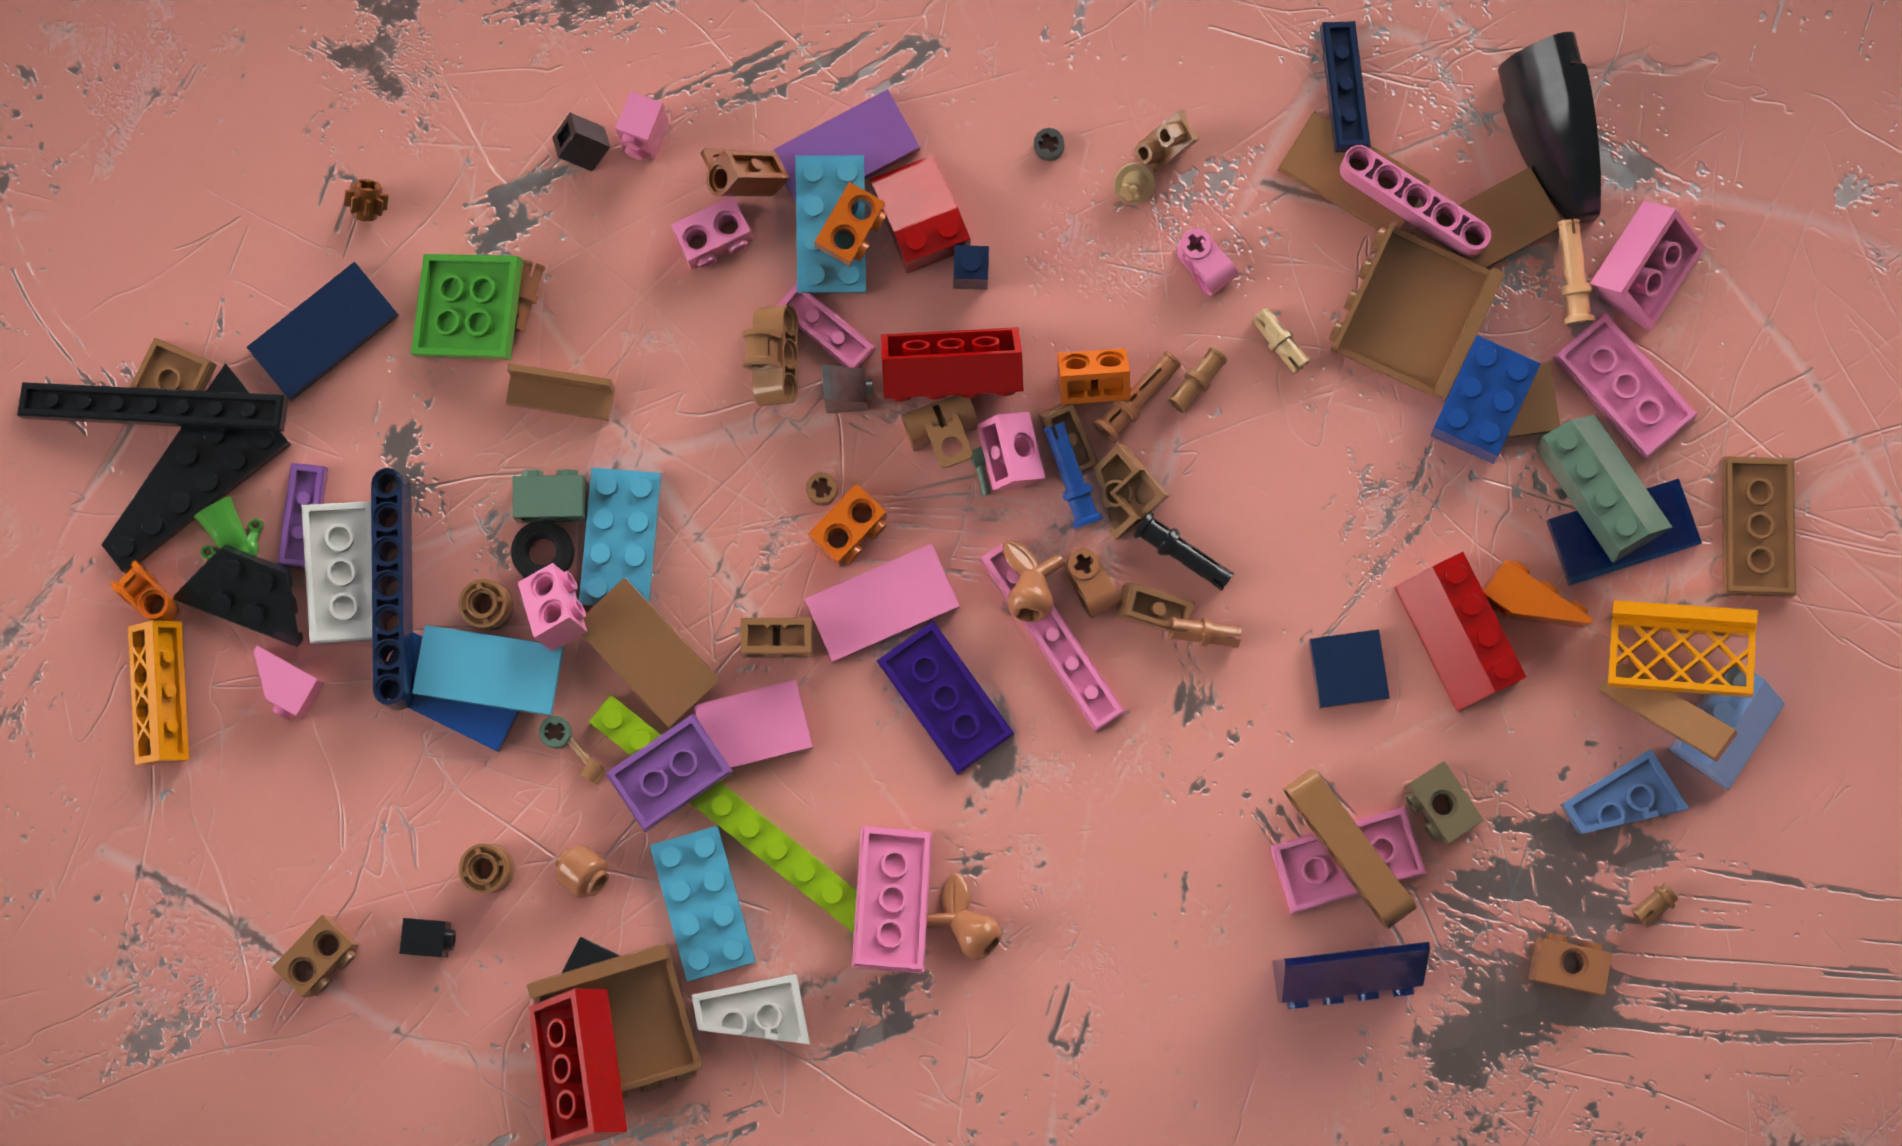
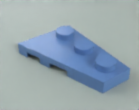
M1651 749L1560 804L1579 835L1689 809Z

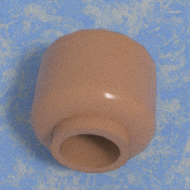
M578 845L571 850L569 848L565 849L556 860V880L576 897L585 898L589 895H597L605 887L609 879L606 861L585 845Z

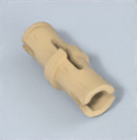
M1268 307L1257 314L1258 318L1256 316L1252 318V324L1258 328L1269 342L1268 348L1272 352L1276 351L1290 368L1292 374L1298 373L1304 368V364L1308 365L1311 360L1307 358L1292 339L1293 333L1283 328Z

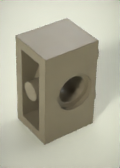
M1445 761L1404 786L1408 792L1404 795L1407 803L1415 813L1418 811L1422 813L1428 822L1424 827L1434 842L1440 840L1442 845L1449 844L1484 821ZM1436 796H1442L1448 801L1449 809L1445 815H1440L1433 809V800Z

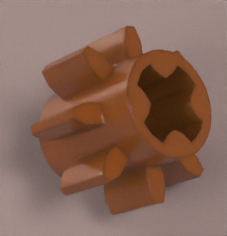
M359 179L355 182V185H350V190H345L344 206L350 207V213L355 219L374 221L377 219V215L382 216V211L387 210L389 195L382 193L383 188H381L380 183L370 179Z

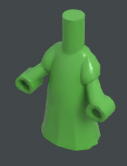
M231 496L213 503L194 516L219 549L224 545H228L249 554L258 555L259 544L257 541L260 532L264 528V523L260 519H252L248 523L250 533L247 536ZM255 522H258V528H254ZM210 545L201 549V555L205 559H210L217 552L216 548ZM208 549L211 550V554H210V555H207V554H206V551H207Z

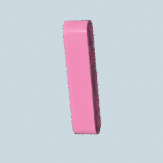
M1355 145L1346 152L1340 165V174L1347 183L1465 258H1475L1489 244L1491 230L1485 222L1366 146ZM1349 160H1361L1365 165V169L1362 171L1353 169L1349 164ZM1381 177L1389 178L1393 182L1394 188H1382L1379 185L1378 179ZM1407 197H1418L1422 201L1423 207H1412L1408 203ZM1444 214L1448 216L1452 225L1449 227L1440 225L1436 220V215ZM1465 234H1476L1480 239V245L1469 244Z

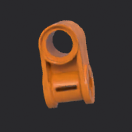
M136 560L131 563L132 568L118 582L113 581L110 584L111 588L121 598L149 620L173 621L178 614L177 601L173 600V597L158 583V580ZM158 599H163V609L158 614H153L152 606L154 602Z

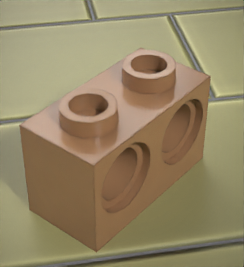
M741 618V655L743 658H813L812 618Z
M321 915L272 968L302 997H310L312 994L318 996L331 983L328 977L337 968L343 970L356 957L353 951L359 944L330 916ZM333 935L337 938L339 947L333 955H328L324 951L323 943L328 936ZM308 961L313 966L314 973L310 980L304 982L300 979L298 970L302 963Z

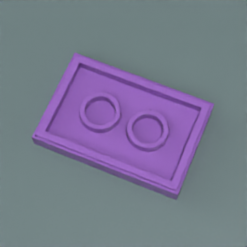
M692 714L605 774L643 831L647 832L734 772L696 716Z

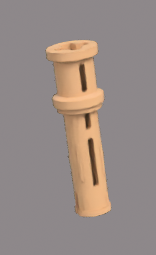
M1568 219L1557 222L1565 286L1561 290V296L1565 297L1567 312L1564 325H1579L1596 321L1595 315L1591 314L1589 294L1592 293V287L1590 283H1586L1579 225L1580 219H1573V221Z

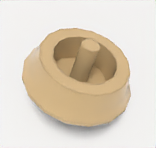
M1133 162L1124 165L1118 170L1114 178L1115 193L1121 201L1127 204L1137 205L1145 202L1151 197L1155 189L1154 174L1149 167L1142 163Z

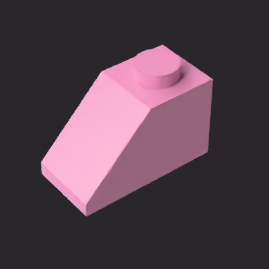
M256 646L253 652L265 699L275 704L272 711L288 720H291L293 715L304 719L325 683L267 650Z

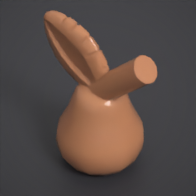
M1006 540L1003 543L1004 556L1011 568L1020 574L1016 585L1009 593L1008 609L1014 617L1024 622L1044 620L1052 612L1053 597L1048 589L1045 577L1063 567L1065 564L1064 559L1061 555L1056 554L1039 565L1034 554L1026 546L1019 542Z
M953 873L945 882L941 892V905L944 913L927 914L926 928L950 926L965 956L974 960L986 958L998 946L1002 936V929L995 919L968 910L970 902L968 885L959 873Z

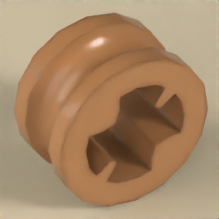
M820 472L814 474L809 478L806 485L808 498L816 505H829L837 496L838 488L836 481L827 473ZM819 481H826L827 487L832 490L828 496L824 493V498L817 497V492L813 489L815 483L820 485Z

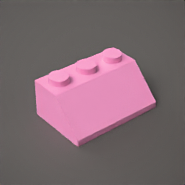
M1643 201L1602 266L1596 272L1590 285L1606 304L1645 329L1652 330L1705 247L1676 208Z

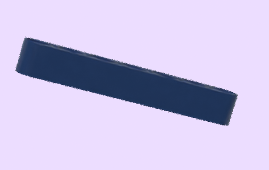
M383 468L374 474L371 482L373 693L376 700L392 710H402L408 707L413 700L412 690L414 685L411 486L407 479L396 470ZM397 480L398 484L395 491L385 494L387 484ZM392 514H398L396 524L386 528L387 518ZM392 548H398L397 557L393 561L386 562L387 552ZM397 581L399 584L397 592L387 596L386 589L388 585ZM397 615L399 617L397 627L387 631L386 625L388 620L392 616ZM393 650H399L397 662L387 665L389 653ZM399 684L400 691L398 696L388 700L387 692L389 688Z

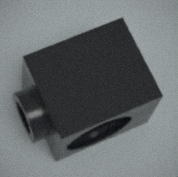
M403 918L399 954L448 958V952L454 950L456 941V930L451 929L452 922Z

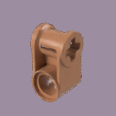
M1084 548L1074 551L1065 564V572L1089 617L1093 618L1122 602L1116 585L1106 573L1097 555L1093 551ZM1077 558L1081 562H1089L1090 566L1086 569L1087 574L1083 570H1075L1074 566L1078 563Z

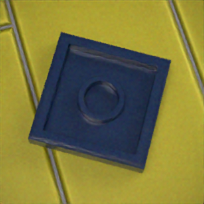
M1379 629L1309 639L1319 709L1387 700L1390 698Z

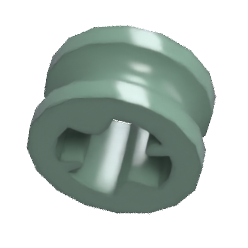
M551 716L541 723L539 736L542 742L550 748H563L571 740L572 728L562 717ZM551 724L556 727L561 724L564 726L565 730L561 731L564 737L561 740L556 738L548 740L547 734H550L547 729Z

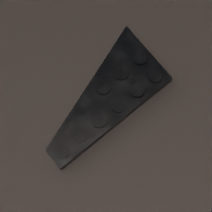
M226 363L207 389V391L250 393ZM181 427L101 544L120 570L127 573L132 568L131 563L134 560L139 563L194 521V516L198 512L221 500L289 447L291 443L281 431Z

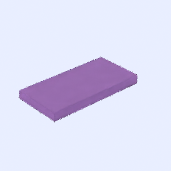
M887 89L771 151H776L789 176L785 186L796 204L795 156L864 155L865 180L920 151V145Z

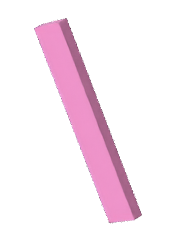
M1002 543L982 556L980 560L1008 600L1009 593L1016 585L1020 574L1014 571L1008 564L1004 556ZM1054 605L1052 612L1044 620L1038 622L1022 621L1095 732L1125 713Z

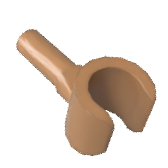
M572 738L567 744L579 759L586 764L580 774L594 784H597L605 773L604 767L592 759L578 742Z

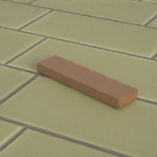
M1622 662L1616 666V677L1632 678L1638 673ZM1608 675L1598 687L1603 695L1715 762L1720 759L1737 736L1736 729L1671 691L1608 687Z

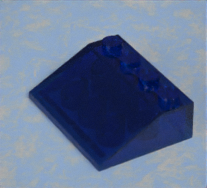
M1429 942L1274 960L1272 964L1278 1003H1287L1288 1009L1309 1007L1308 1000L1322 998L1323 1005L1344 1003L1343 996L1357 994L1358 1001L1379 999V991L1387 990L1393 991V997L1413 995L1414 987L1424 986L1430 952Z

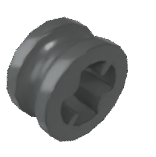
M1045 128L1039 131L1034 138L1035 153L1039 158L1046 161L1058 159L1064 152V139L1061 133L1053 128ZM1045 137H1049L1051 141L1057 140L1059 142V145H1054L1055 151L1050 153L1047 148L1041 150L1039 144H1044L1043 139Z

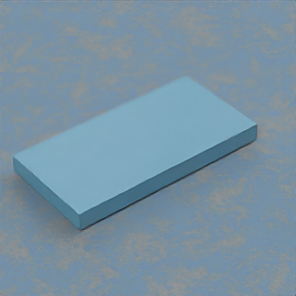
M425 625L412 694L552 716L564 647L561 646L551 651L540 642Z

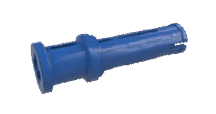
M1065 422L1054 425L1059 439L1056 436L1053 425L1044 428L1043 431L1047 436L1066 489L1062 497L1064 501L1069 503L1075 520L1072 523L1075 529L1101 520L1103 517L1101 513H1097L1091 497L1093 488L1089 483L1085 484L1065 428Z

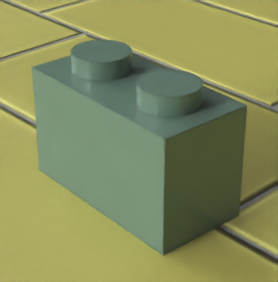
M570 469L558 470L557 475H543V471L525 470L522 471V476H513L514 520L517 523H532L542 520L551 522H586V479L583 475H578L577 470Z

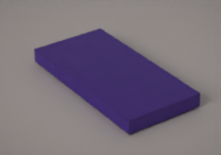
M934 621L877 660L883 672L957 775L1014 735L1012 729Z

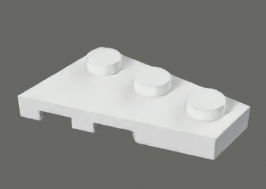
M797 974L691 995L697 1028L700 1031L810 1044Z

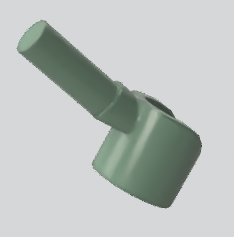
M982 446L972 451L973 456L970 460L978 474L982 496L990 494L987 473L984 468L986 461Z

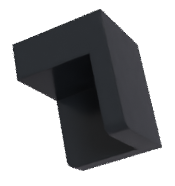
M571 112L552 137L558 158L589 171H593L610 148L603 126Z

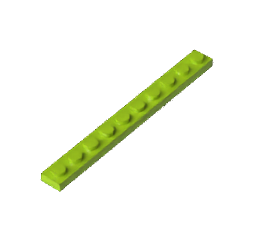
M612 695L607 698L589 721V723L629 755H633L661 736L659 732ZM721 782L690 802L854 933L857 890Z

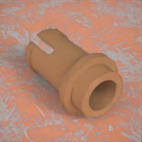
M1665 883L1660 887L1654 886L1653 889L1655 891L1636 908L1631 910L1634 916H1638L1637 919L1646 928L1669 907L1673 909L1675 907L1674 903L1678 900L1675 893Z

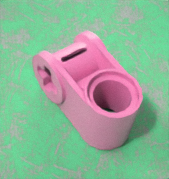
M1196 228L1187 231L1183 235L1177 247V256L1206 295L1213 296L1238 277L1235 265L1219 249L1208 233ZM1189 244L1192 246L1198 244L1201 247L1199 251L1196 249L1192 252L1188 250Z

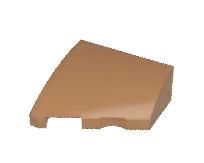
M1117 444L1093 467L1096 480L1102 488L1101 499L1104 509L1108 511L1112 526L1110 534L1114 540H1118L1141 522L1149 511H1154L1170 496L1126 444Z

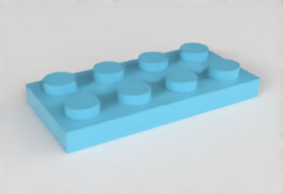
M864 155L795 156L797 294H866V253L860 262L854 259L849 267L814 246L816 238L848 183L851 182L865 190ZM855 204L851 208L853 216L857 219H865V204ZM839 233L834 238L836 246L840 249H849L854 244L853 238L847 233Z
M591 468L579 601L584 607H593L625 577L650 603L661 473Z
M719 826L651 844L650 849L687 982L755 963V956Z

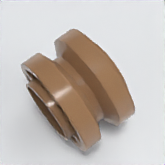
M478 579L469 583L462 590L458 606L462 618L471 626L483 630H496L503 627L510 620L514 610V601L509 590L503 585L488 579ZM490 596L492 607L487 613L483 614L480 604L485 597Z
M495 844L474 845L465 851L459 862V876L462 883L469 890L480 894H492L504 890L512 881L515 872L514 861L510 853L505 848ZM486 859L490 860L493 865V872L488 878H485L481 873V865Z

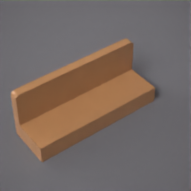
M508 364L507 371L511 377L506 398L507 405L598 420H610L615 387L610 379Z

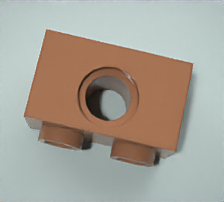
M1547 933L1546 938L1535 939L1528 976L1529 981L1593 995H1605L1613 953L1602 951L1603 944L1582 940L1581 946L1567 943V936ZM1568 953L1573 954L1578 960V967L1573 973L1567 972L1563 966V959Z

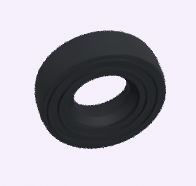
M542 520L529 523L518 531L512 542L511 558L516 570L524 578L549 565L535 564L530 558V547L539 539H548L556 547L555 558L549 564L554 563L563 572L570 569L574 559V545L569 534L560 525Z

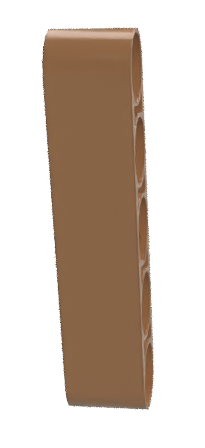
M1313 768L1283 788L1291 804L1386 929H1390L1417 908L1410 895L1321 776Z

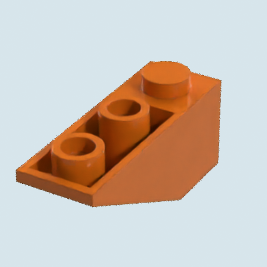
M1506 559L1503 561L1483 588L1492 609L1505 618L1580 628L1588 626L1594 620L1587 615L1588 609L1577 601L1570 600L1568 602L1559 596L1558 588L1545 580L1539 582L1529 575L1530 570L1524 564L1516 560L1510 562Z

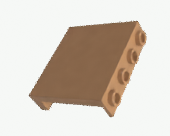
M1391 221L1387 229L1380 227L1372 246L1378 249L1373 260L1366 258L1357 277L1363 279L1358 292L1351 289L1343 308L1349 311L1344 322L1342 323L1337 320L1328 339L1334 341L1330 350L1438 400L1444 401L1451 391L1505 272L1494 267L1491 270L1395 227L1396 223Z
M667 942L527 984L530 999L533 998L535 1004L572 989H608L623 1098L628 1097L627 1091L640 1087L641 1092L662 1087L661 1080L675 1077L676 1082L691 1079L697 1076L695 1070L702 1067V1061Z

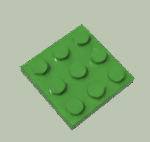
M424 254L411 354L416 357L511 360L523 259L519 256Z

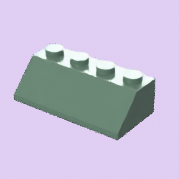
M1596 415L1572 419L1542 436L1536 451L1612 563L1673 528Z

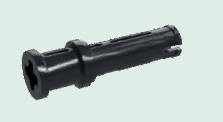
M1149 511L1133 537L1136 539L1141 537L1157 548L1158 554L1161 556L1162 554L1164 556L1170 555L1222 591L1234 572L1186 542V540L1180 537L1181 533L1178 532V529L1175 527L1170 529L1155 519L1154 513Z

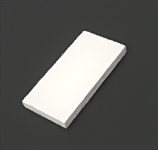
M371 501L301 505L310 645L372 641Z

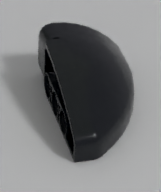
M1562 32L1518 51L1499 66L1498 74L1505 99L1503 111L1527 167H1531L1549 200L1566 220L1580 219L1579 224L1595 221L1600 215L1601 166L1599 140L1587 66L1582 63L1575 33Z

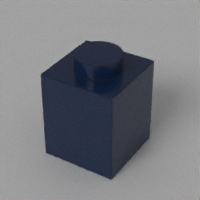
M955 245L953 289L987 290L989 246Z

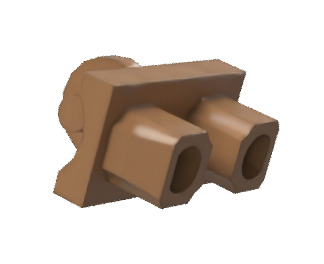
M1180 110L1141 140L1135 147V153L1143 165L1150 164L1152 170L1158 172L1179 155L1190 149L1200 138L1189 126L1184 110Z

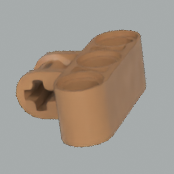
M791 305L758 308L753 315V328L743 331V338L746 339V359H743V367L753 370L754 399L759 406L794 403L798 395L797 313Z

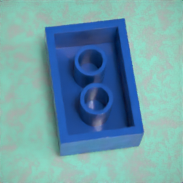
M1476 335L1430 436L1494 464L1541 363Z

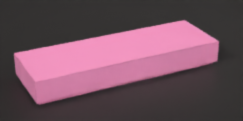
M797 283L776 305L793 306L798 317V329L844 367L859 369L875 351L873 344L811 293L797 294Z

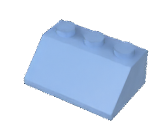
M1737 666L1722 676L1731 686L1746 687V676ZM1754 673L1753 698L1705 694L1697 706L1736 729L1737 736L1717 762L1677 738L1668 751L1726 790H1729L1785 703L1765 679Z

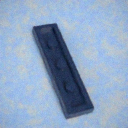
M1355 21L1322 22L1320 33L1335 153L1347 152L1355 145H1363L1370 148Z

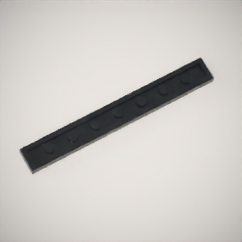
M22 382L17 416L22 419L284 432L289 398L280 394Z

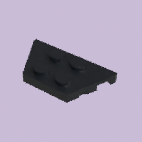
M228 545L221 547L174 595L173 600L298 647L303 641V634L298 632L295 616L298 608L296 598L292 594L293 581L291 570Z

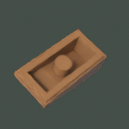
M1059 404L1038 414L1044 428L1053 425L1058 439L1059 437L1054 425L1065 422V428L1081 473L1093 468L1099 462L1074 404Z
M1133 582L1125 583L1120 594L1122 602L1118 603L1115 616L1168 631V629L1182 631L1183 629L1169 626L1171 617H1176L1178 619L1191 620L1195 602Z

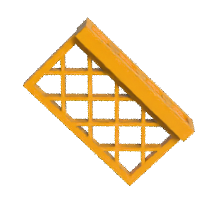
M1613 600L1608 687L1753 698L1758 610ZM1619 628L1634 629L1641 639L1628 649L1618 639ZM1660 631L1670 632L1678 640L1666 651H1663L1652 639ZM1696 634H1704L1714 643L1701 654L1688 642ZM1731 637L1748 638L1747 649L1737 657L1724 644ZM1645 643L1659 655L1647 666H1644L1633 654ZM1681 646L1695 658L1682 669L1669 657ZM1617 647L1622 652L1619 657H1617ZM1719 648L1731 662L1717 672L1705 658ZM1746 657L1747 667L1741 662ZM1626 658L1640 670L1632 678L1616 677V666ZM1663 660L1676 673L1667 681L1658 680L1650 672ZM1700 663L1712 677L1705 683H1694L1686 673ZM1737 666L1746 676V687L1731 686L1722 676Z

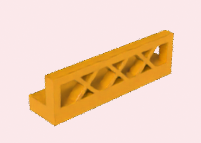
M150 620L128 626L135 765L189 760L182 621ZM145 632V645L142 648L141 633ZM145 669H146V671H147V679H146V682L144 683L143 673H144V671H145ZM148 704L149 714L146 718L145 707ZM148 739H150L151 755L147 754Z

